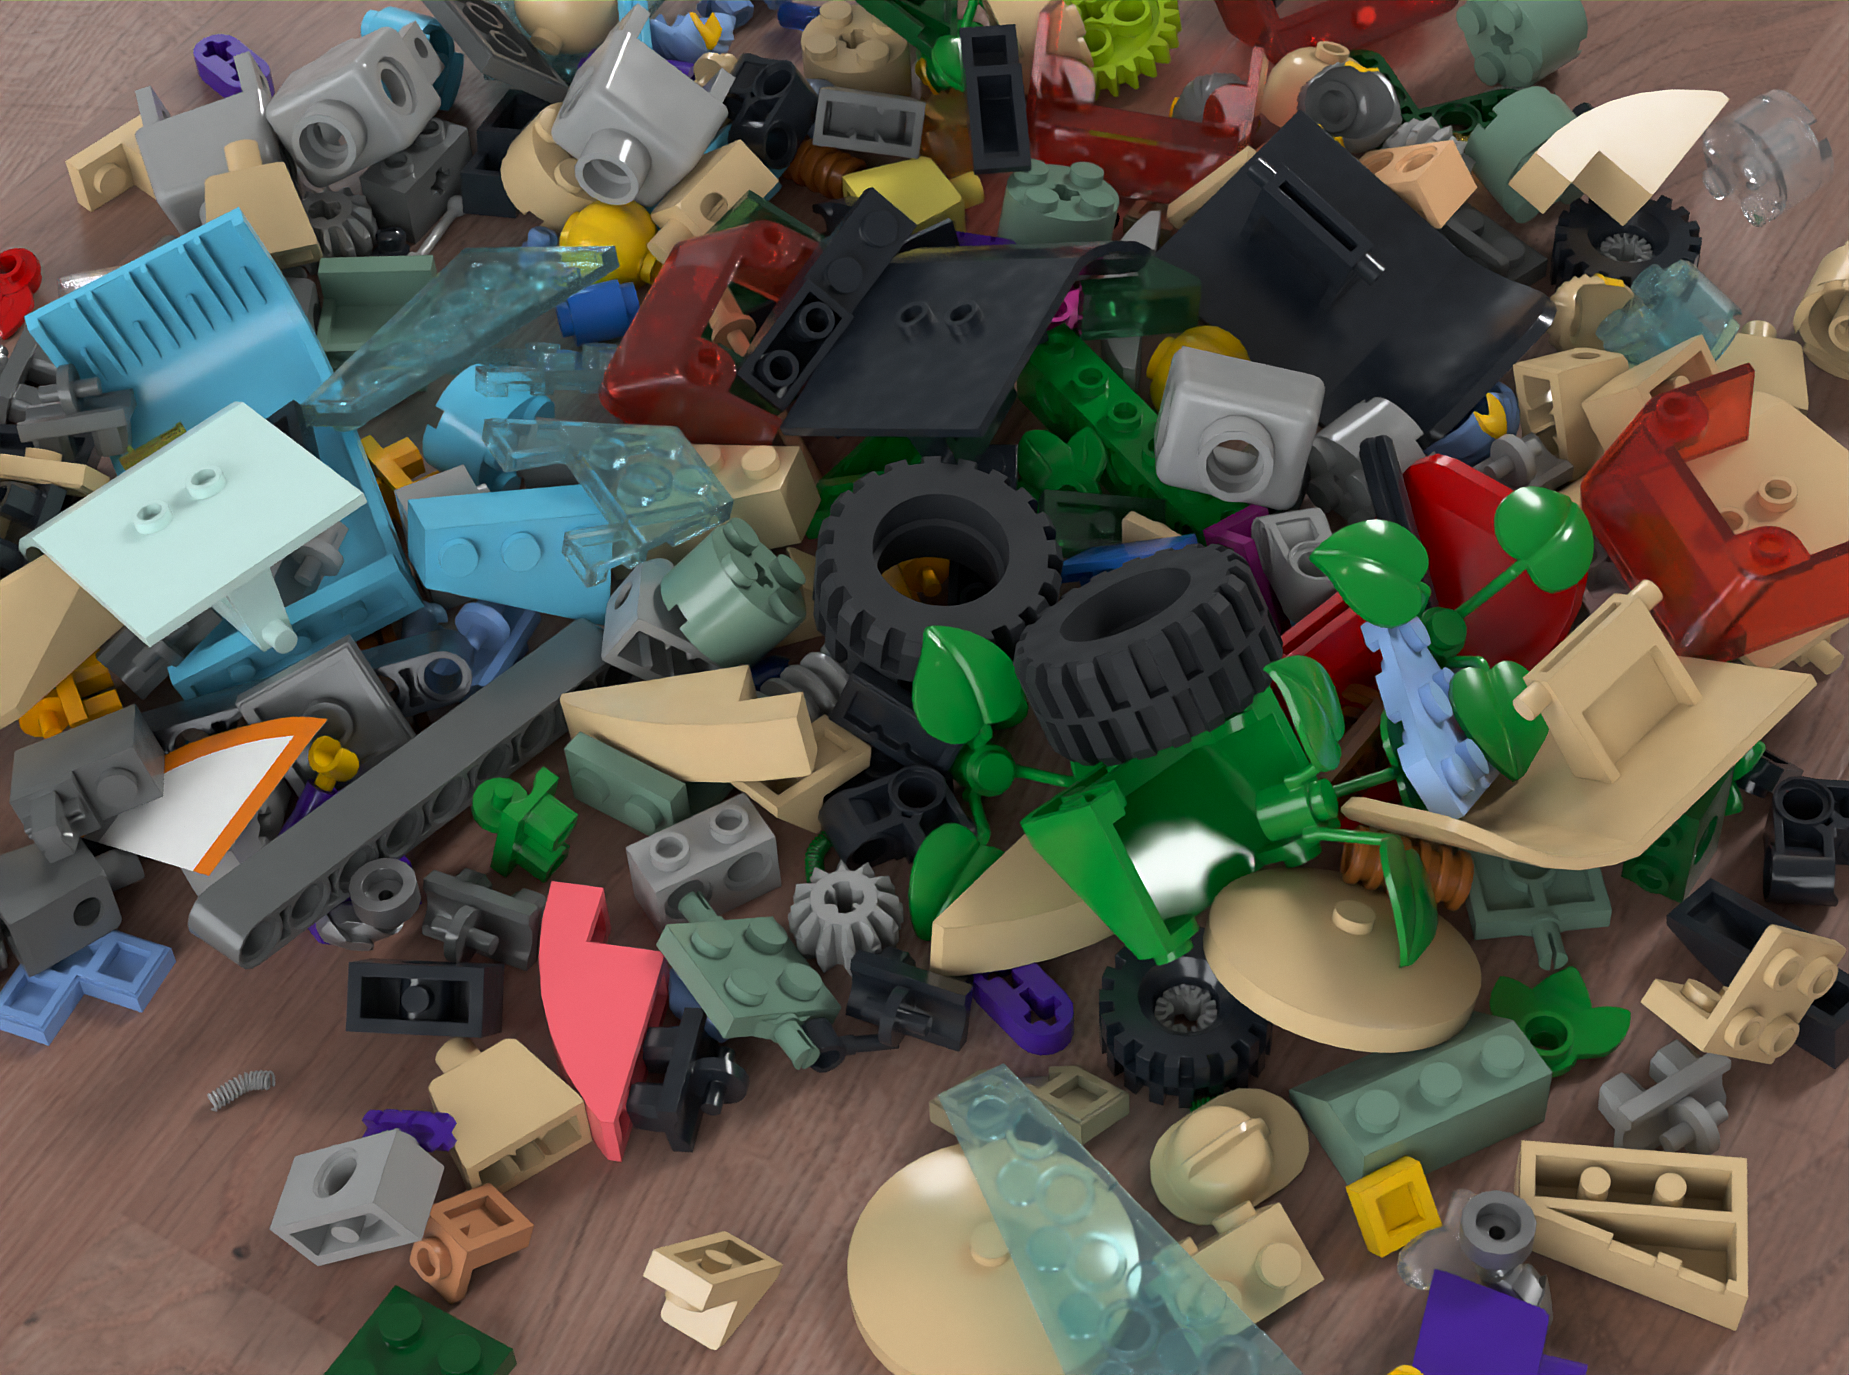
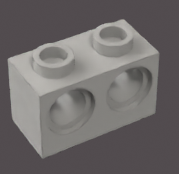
M745 793L625 847L634 896L660 936L666 924L689 923L678 910V904L686 894L692 891L695 893L697 891L702 892L706 901L719 916L782 886L775 835Z

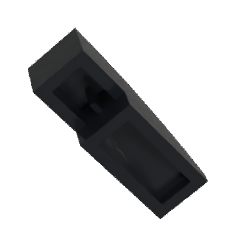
M1016 25L959 28L961 79L974 175L1031 171L1032 164L1022 65L1019 63Z
M509 89L476 130L478 151L460 172L463 213L517 218L520 211L510 200L502 182V160L507 155L509 146L514 139L544 108L553 103L522 90Z
M1712 878L1707 880L1666 915V923L1671 931L1726 987H1729L1770 925L1774 924L1810 933ZM1839 968L1837 978L1831 988L1823 996L1813 1001L1799 1022L1800 1030L1794 1042L1797 1046L1833 1069L1839 1067L1849 1057V974Z

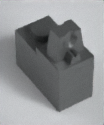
M133 704L16 750L14 753L9 803L23 823L24 831L28 834L29 839H33L41 852L45 851V857L51 864L74 855L79 837L101 829L103 820L163 797L165 752L136 704Z

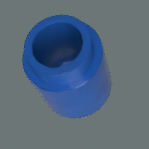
M618 279L564 290L565 302L555 304L561 335L563 338L573 336L576 347L630 335V329L643 326L639 300L633 282L619 284Z

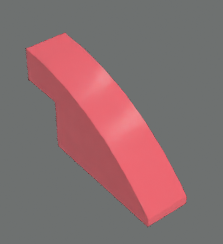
M551 881L541 924L539 971L541 997L561 1079L578 1093L584 1101L591 1136L597 1147L608 1160L622 1162L633 1126L626 1110L631 1085L636 1082H646L649 1073L643 1061V1044L648 1027L663 1026L669 1006L668 984L670 974L667 959L661 951L607 944L611 923L604 888Z

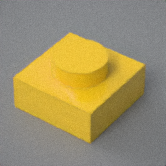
M1407 1155L1345 1186L1367 1249L1381 1258L1442 1226L1421 1163Z

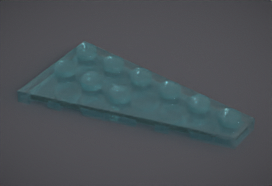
M615 246L464 248L301 404L306 425L333 427L335 431L339 432L351 431L362 427L374 417L488 347L497 344L501 339L619 268Z

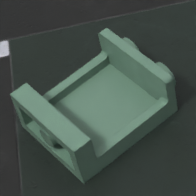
M434 256L321 258L318 277L324 300L317 338L334 371L342 393L427 391L442 301Z

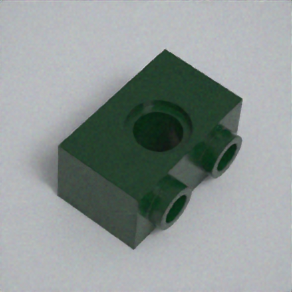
M1735 765L1640 856L1624 861L1621 877L1636 883L1647 892L1661 894L1678 903L1683 902L1717 851Z

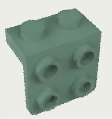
M581 731L564 748L574 798L648 836L720 804L735 787L731 782L679 781Z

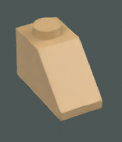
M1701 334L1615 376L1582 402L1581 405L1589 419L1592 430L1597 435L1609 458L1665 442L1725 392L1728 386Z

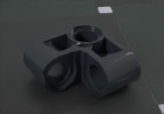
M743 53L730 72L735 77V80L723 101L728 110L727 118L733 121L728 133L727 142L730 144L741 139L767 168L782 170L788 167L794 160L799 146L811 126L815 123L819 95L791 61L769 59L751 53Z
M926 765L906 766L893 774L868 784L843 790L827 800L818 815V820L839 858L851 871H856L867 862L872 868L892 859L897 861L906 858L908 864H913L917 851L925 838L945 823L954 822L967 827L975 836L977 835L976 825L965 815L945 782V778L938 770Z
M1795 776L1781 781L1775 788L1763 833V895L1765 902L1837 906L1839 900L1834 894L1835 865H1849V781Z

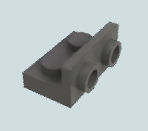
M1468 202L1461 205L1442 228L1436 229L1465 256L1509 280L1529 287L1546 276L1548 264L1546 257Z

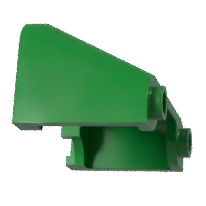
M1270 685L1263 693H1256L1253 696V703L1241 713L1234 712L1225 719L1223 725L1211 732L1206 730L1192 737V741L1175 749L1173 746L1158 751L1156 756L1143 760L1131 758L1127 759L1123 764L1107 766L1103 763L1029 813L1019 822L1036 852L1139 960L1153 958L1156 965H1164L1188 953L1194 947L1190 938L1200 928L1195 916L1209 907L1219 892L1229 883L1256 872L1264 865L1283 861L1286 868L1299 866L1315 858L1323 851L1319 843L1320 841L1306 844L1302 834L1272 842L1264 834L1257 818L1255 807L1257 791L1283 783L1284 775L1300 771L1310 764ZM1338 818L1330 819L1327 828L1338 829L1341 826Z

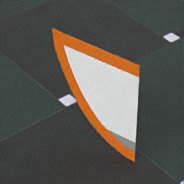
M315 717L278 718L225 731L180 747L165 755L163 797L102 821L101 829L83 835L81 838L210 876L328 719Z

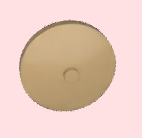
M1299 867L1276 868L1240 877L1229 883L1215 897L1210 908L1203 936V949L1211 970L1220 983L1238 1001L1264 1019L1285 1030L1320 1043L1345 1049L1397 1053L1422 1050L1441 1044L1457 1035L1466 1026L1471 1018L1481 987L1480 965L1471 946L1439 914L1436 934L1430 945L1412 965L1399 968V941L1389 895L1383 891V886L1379 885L1374 891L1368 890L1360 880L1354 886L1348 885L1343 882L1341 872Z
M995 1140L983 1149H979L966 1142L924 1155L898 1171L879 1188L861 1213L853 1231L848 1252L847 1279L852 1312L857 1327L873 1354L894 1375H1091L1112 1355L1130 1326L1139 1292V1253L1134 1229L1122 1204L1111 1189L1082 1164L1052 1149L1031 1143Z

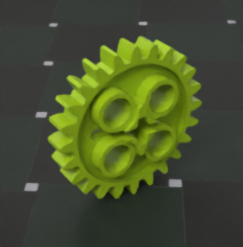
M1064 0L1066 6L1074 4L1081 16L1086 30V35L1082 37L1090 51L1094 67L1048 87L1049 95L1055 96L1063 88H1067L1069 99L1074 101L1082 90H1089L1091 100L1096 101L1101 89L1108 88L1109 92L1114 97H1117L1120 92L1119 85L1125 82L1134 89L1140 88L1138 75L1141 73L1155 78L1157 76L1155 62L1169 64L1171 62L1169 49L1179 47L1178 32L1182 31L1178 1Z

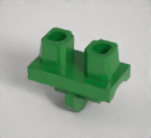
M544 766L536 774L532 792L529 795L519 783L509 778L499 777L486 780L477 787L473 794L471 812L474 820L482 829L497 834L490 867L504 878L519 865L545 883L568 857L570 845L564 841L575 828L578 814L554 798L559 777Z

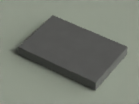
M421 0L481 73L554 104L564 101L568 92V86L499 5L488 0Z

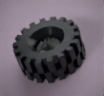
M1661 195L1657 201L1649 199L1624 226L1590 198L1588 203L1581 198H1577L1570 203L1569 212L1566 210L1562 211L1558 218V225L1555 227L1550 267L1551 285H1556V292L1558 287L1562 286L1565 281H1570L1574 276L1580 278L1586 274L1588 277H1592L1595 273L1602 274L1604 277L1623 280L1624 284L1637 297L1649 325L1653 315H1656L1661 322L1672 317L1673 308L1681 311L1687 305L1688 296L1692 297L1702 246V237H1699L1700 227L1697 221L1689 222L1690 212L1683 206L1672 210L1673 200L1664 195Z
M1200 927L1198 932L1190 938L1194 947L1188 953L1164 965H1156L1153 958L1139 960L1124 946L1115 954V968L1106 967L1102 976V989H1099V1042L1102 1054L1107 1053V1067L1114 1077L1124 1072V1087L1135 1095L1143 1086L1148 1087L1149 1102L1164 1106L1167 1095L1179 1096L1178 1108L1192 1107L1194 1096L1205 1095L1206 1098L1207 1096L1211 1098L1212 1095L1216 1097L1217 1093L1219 1095L1222 1092L1224 1093L1225 1087H1229L1231 1090L1248 1088V1074L1258 1078L1265 1068V1055L1270 1056L1273 1023L1238 1001L1217 979L1204 953L1203 936L1205 928ZM1184 1014L1189 1021L1198 1020L1197 1028L1192 1026L1191 1031H1188L1187 1027L1183 1024L1174 1025V1016Z

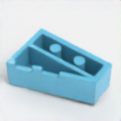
M592 483L408 499V558L425 588L575 620L585 618L594 624H605L606 607L610 599L612 512Z

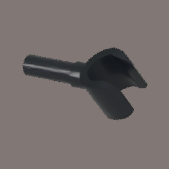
M815 1018L801 1026L812 1043L820 1050L819 1058L810 1066L819 1073H826L835 1069L842 1063L845 1056L899 1049V1045L891 1047L880 1043L878 1034L858 1036L851 1034L839 1037L830 1021L826 1018Z

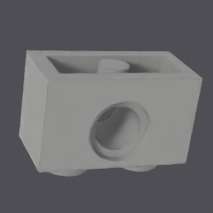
M398 1128L295 1156L270 1230L317 1266L422 1241L445 1166L421 1148L419 1142L414 1137L400 1131Z

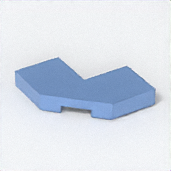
M113 930L30 978L21 964H19L0 992V1030L49 1046L84 994L142 1013L176 963L173 951L170 947Z

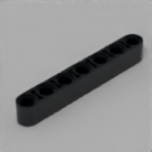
M438 629L361 651L377 676L389 677L398 685L397 689L388 693L405 718L452 705L462 700L469 692L472 684L474 666L473 647L468 638L458 631ZM446 658L457 663L460 669L452 675L443 676L433 672L428 664L436 659ZM270 677L142 712L141 714L166 755L191 743L181 733L186 729L196 728L212 736L249 725L235 705L237 696Z

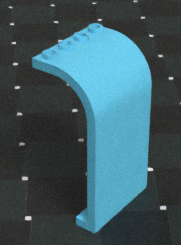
M239 207L24 316L29 333L56 368L60 365L73 364L78 371L80 380L99 377L102 393L133 388L137 406L130 419L132 444L127 453L109 456L117 476L233 402H243L267 419L283 406L295 400L310 411L320 460L363 492L367 500L366 504L340 520L349 530L338 549L344 559L338 574L335 576H324L316 592L285 607L292 629L298 638L295 648L285 654L277 652L273 647L263 652L223 618L177 667L172 665L167 667L173 687L184 700L274 676L348 634L356 642L424 607L348 405L328 358L285 277Z

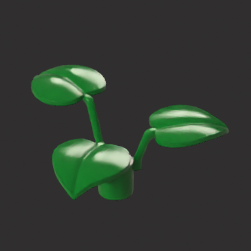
M1537 486L1522 487L1506 496L1495 512L1494 529L1502 549L1511 557L1517 559V561L1455 610L1433 607L1424 612L1431 595L1430 587L1421 582L1428 569V554L1422 543L1406 528L1386 520H1368L1346 526L1328 537L1312 551L1308 559L1328 577L1347 605L1369 623L1381 628L1393 629L1405 625L1416 616L1421 620L1431 641L1427 648L1440 669L1446 667L1452 671L1455 668H1464L1452 676L1448 692L1452 711L1465 735L1479 747L1485 759L1502 775L1512 782L1522 778L1549 732V727L1541 713L1534 720L1529 721L1523 718L1513 706V700L1527 688L1523 677L1529 671L1512 661H1502L1490 668L1482 656H1456L1463 649L1466 641L1467 627L1463 619L1518 577L1525 569L1533 582L1541 590L1548 593L1565 591L1577 584L1588 571L1594 551L1592 529L1580 506L1572 502L1571 498L1567 495Z
M939 625L927 626L924 629L921 656L913 680V708L920 726L930 736L949 744L965 743L950 772L953 780L966 788L962 798L965 802L969 803L977 827V835L975 836L967 827L954 822L945 823L932 831L917 851L909 882V913L915 935L925 941L932 940L933 921L1005 853L1001 849L987 845L991 837V830L980 800L982 795L992 797L1002 794L1010 787L1014 778H1024L1068 788L1103 764V762H1099L1096 766H1085L1076 761H1070L1073 775H1063L1015 763L1008 750L989 742L993 736L990 724L1009 719L1015 714L1020 705L1021 684L1015 673L1013 662L1002 649L982 636L967 630Z
M1297 655L1271 662L1263 670L1270 675L1281 690L1298 736L1311 763L1300 771L1284 775L1283 783L1257 791L1255 807L1259 824L1266 837L1272 842L1302 834L1306 844L1326 840L1380 846L1381 865L1391 900L1399 941V968L1412 965L1430 945L1438 926V911L1434 892L1418 852L1414 849L1405 850L1403 841L1398 834L1327 828L1329 820L1338 816L1337 798L1394 779L1397 781L1399 793L1405 807L1429 812L1404 773L1397 749L1404 745L1402 733L1405 730L1402 720L1394 724L1387 718L1385 709L1381 714V738L1391 767L1334 786L1326 778L1317 780L1314 776L1321 771L1335 770L1339 765L1342 755L1337 741L1344 735L1345 724L1335 686L1325 668L1312 658Z

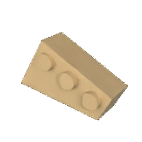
M636 443L606 501V505L612 512L611 569L616 580L626 578L638 563L655 558L667 559L675 566L716 527L725 525L734 517L747 522L757 534L759 541L768 549L801 543L821 501L801 447Z
M1521 1140L1514 1176V1195L1523 1199L1533 1210L1537 1223L1532 1247L1533 1252L1731 1330H1737L1748 1300L1747 1158Z

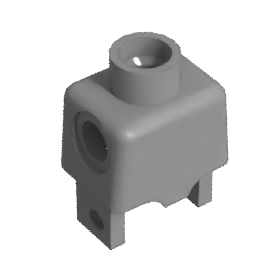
M638 3L609 32L604 43L577 70L553 124L551 134L557 145L578 159L575 165V177L580 186L590 196L611 205H624L634 200L646 208L656 205L669 190L696 167L728 116V110L723 101L735 77L721 68L701 87L640 41L638 36L651 13Z
M416 21L403 26L399 32L391 27H382L363 37L351 38L331 48L316 60L289 74L266 108V117L307 180L315 187H327L408 148L415 141L441 106V99L432 85L445 66ZM381 80L387 86L393 102L386 95ZM343 135L347 143L341 146L338 140Z
M249 51L233 56L242 88L241 93L171 117L151 86L135 91L143 127L136 131L135 138L156 201L181 236L206 224L205 179L213 175L229 172L224 147L234 141L245 139L257 141L263 165L284 162L302 201L296 162L266 117V108L272 100L268 81Z
M1182 346L1172 358L1154 430L1155 469L1159 480L1169 486L1209 494L1228 502H1244L1275 510H1288L1293 507L1299 497L1307 459L1319 422L1325 394L1323 381L1311 374ZM1228 440H1242L1252 444L1259 451V454L1256 457L1250 453L1223 448L1217 445Z

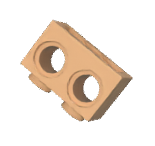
M1453 140L1367 151L1359 159L1367 169L1435 229L1442 228L1477 188Z

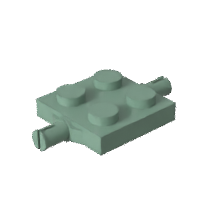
M1451 846L1453 855L1459 850L1471 853L1474 863L1473 882L1465 901L1474 940L1520 935L1531 936L1534 939L1539 966L1544 970H1550L1552 960L1555 970L1563 967L1568 961L1560 933L1569 930L1609 927L1612 908L1600 867L1585 870L1543 868Z
M692 891L686 894L680 900L678 910L689 923L666 924L656 946L724 1039L746 1036L771 1039L780 1045L797 1070H800L801 1066L802 1069L810 1067L819 1058L820 1050L812 1043L801 1026L809 1020L820 1017L828 1019L833 1025L842 1008L824 985L820 975L808 964L787 936L785 929L777 923L773 916L725 920L722 916H718L702 892L697 891L695 893Z

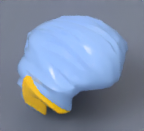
M689 12L686 16L677 15L672 26L666 23L662 14L657 15L655 19L649 20L652 49L664 59L695 63L704 53L727 54L734 40L733 30L736 17L723 13L713 12L709 18H699L694 12Z

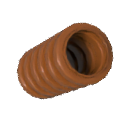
M807 134L799 146L794 160L782 173V178L793 180L799 186H806L810 191L821 193L827 199L844 198L842 176L866 170V163L863 159L852 157L845 151H838L833 147L812 145L813 138H810Z
M1361 824L1356 826L1354 829L1358 831L1370 832L1369 827ZM1380 829L1377 831L1380 833H1389L1387 831ZM1399 835L1403 841L1404 849H1414L1421 857L1431 882L1436 904L1443 901L1446 909L1452 911L1459 909L1466 901L1473 882L1474 863L1471 853L1459 850L1455 855H1452L1451 848L1439 845L1435 850H1432L1431 844L1427 841L1419 840L1415 845H1412L1409 837ZM1345 843L1340 866L1343 882L1354 886L1360 880L1366 889L1372 891L1376 890L1380 885L1383 886V891L1389 895L1381 865L1380 846Z

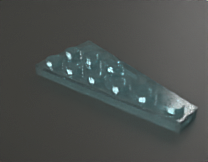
M1004 1063L938 1094L1065 1375H1304L1285 1356L1271 1338L1254 1324L1208 1273L1127 1193L1111 1173L1099 1161L1095 1160Z

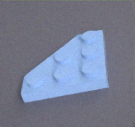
M1416 616L1405 625L1393 629L1381 628L1366 621L1360 626L1366 646L1372 652L1380 649L1383 656L1381 661L1382 673L1375 677L1387 718L1394 724L1402 720L1405 730L1402 733L1404 745L1397 749L1403 771L1429 812L1446 815L1458 820L1468 812L1500 772L1485 759L1479 747L1465 735L1454 717L1448 695L1450 679L1454 673L1446 667L1440 669L1427 647L1431 644V641L1421 620Z

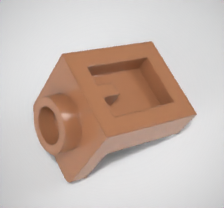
M489 1182L433 1204L422 1241L414 1242L410 1263L424 1281L428 1282L448 1303L453 1304L465 1298L473 1269L527 1248L534 1225Z

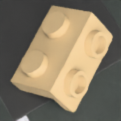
M1247 1200L1215 1218L1212 1224L1218 1233L1196 1246L1190 1236L1153 1257L1158 1270L1140 1282L1147 1294L1160 1292L1196 1356L1210 1353L1324 1280L1280 1202L1254 1209L1250 1200Z

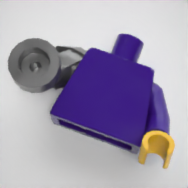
M329 736L319 737L313 742L309 749L308 761L311 768L319 772L316 779H308L291 815L278 836L340 792L334 788L336 781L346 782L357 774L359 761L355 753L341 748L340 742ZM404 855L399 860L395 858H381L361 866L351 877L349 884L350 897L310 926L308 930L321 944H332L355 951L374 950V942L398 933L402 929L404 922L410 919L417 911L419 905L422 904L411 862Z
M1494 1190L1482 1192L1468 1201L1462 1211L1458 1237L1463 1252L1471 1261L1476 1263V1271L1481 1279V1285L1447 1271L1434 1269L1412 1366H1399L1387 1375H1586L1588 1364L1543 1354L1546 1335L1553 1321L1551 1294L1547 1274L1540 1276L1532 1265H1523V1262L1532 1252L1537 1224L1533 1210L1523 1199L1509 1192Z

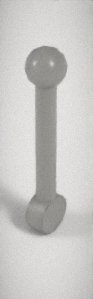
M454 195L448 200L447 212L418 251L410 252L407 256L428 255L454 219L465 214L463 213L461 195Z

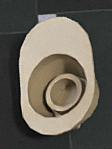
M1238 1088L1217 1096L1174 1123L1158 1139L1150 1159L1151 1184L1160 1203L1177 1218L1198 1226L1213 1225L1212 1221L1231 1208L1247 1200H1250L1252 1206L1255 1207L1287 1187L1302 1172L1309 1154L1308 1130L1298 1111L1282 1097L1263 1089Z

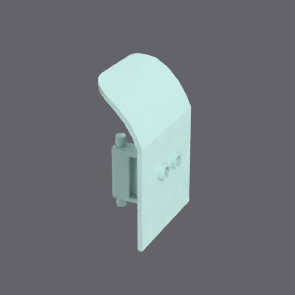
M233 402L19 540L18 548L29 562L44 554L48 556L148 647L153 646L212 607L263 652L273 647L277 652L285 654L295 648L298 638L290 624L270 567L366 504L367 500L363 492L245 403Z

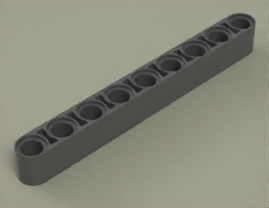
M585 618L572 622L217 880L194 903L188 918L189 931L244 969H253L263 963L349 898L351 877L361 866L381 858H395L399 860L472 804L473 794L480 784L497 777L507 778L568 732L560 703V697L563 693L627 684L633 674L602 661L601 651L604 629Z

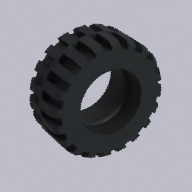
M941 456L922 457L921 464L908 465L905 459L885 465L884 474L880 476L875 471H872L855 481L853 493L849 490L841 493L831 505L830 516L823 520L818 534L812 596L814 601L813 616L817 631L825 636L824 646L832 658L838 663L847 660L846 673L850 676L859 663L862 662L912 693L913 680L922 651L924 629L927 626L939 625L955 627L980 635L1002 649L1014 662L1016 644L1020 641L1021 633L1027 625L1035 624L1036 616L1047 606H1054L1058 603L1062 582V547L1055 540L1057 531L1050 517L1044 512L1037 514L1039 502L1022 487L1017 491L1010 487L1011 479L994 469H992L990 474L977 470L978 464L976 462L960 458L958 465L941 463ZM924 557L943 558L958 562L972 569L986 581L992 590L969 603L954 606H935L920 603L902 595L886 582L882 574L891 567L907 560Z
M1198 543L1188 544L1178 550H1174L1172 547L1159 550L1154 555L1143 559L1137 557L1122 563V567L1108 573L1104 571L1090 578L1089 583L1078 589H1071L1062 595L1060 601L1054 606H1047L1036 616L1035 624L1027 625L1021 633L1020 641L1016 644L1013 665L1017 678L1041 728L1055 752L1072 762L1076 761L1085 766H1096L1099 762H1103L1107 766L1120 765L1131 758L1143 760L1153 757L1160 750L1171 746L1175 749L1191 742L1192 737L1206 730L1211 732L1225 723V719L1234 712L1241 713L1253 703V696L1256 693H1263L1272 683V678L1263 668L1269 663L1282 658L1283 641L1248 562L1241 555L1222 545L1210 544L1204 547Z

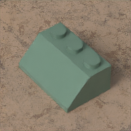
M1473 1011L1466 1026L1457 1035L1441 1044L1410 1052L1371 1053L1289 1089V1098L1346 1184L1349 1185L1405 1155L1420 1161L1424 1175L1544 1122L1552 1072L1514 1020Z

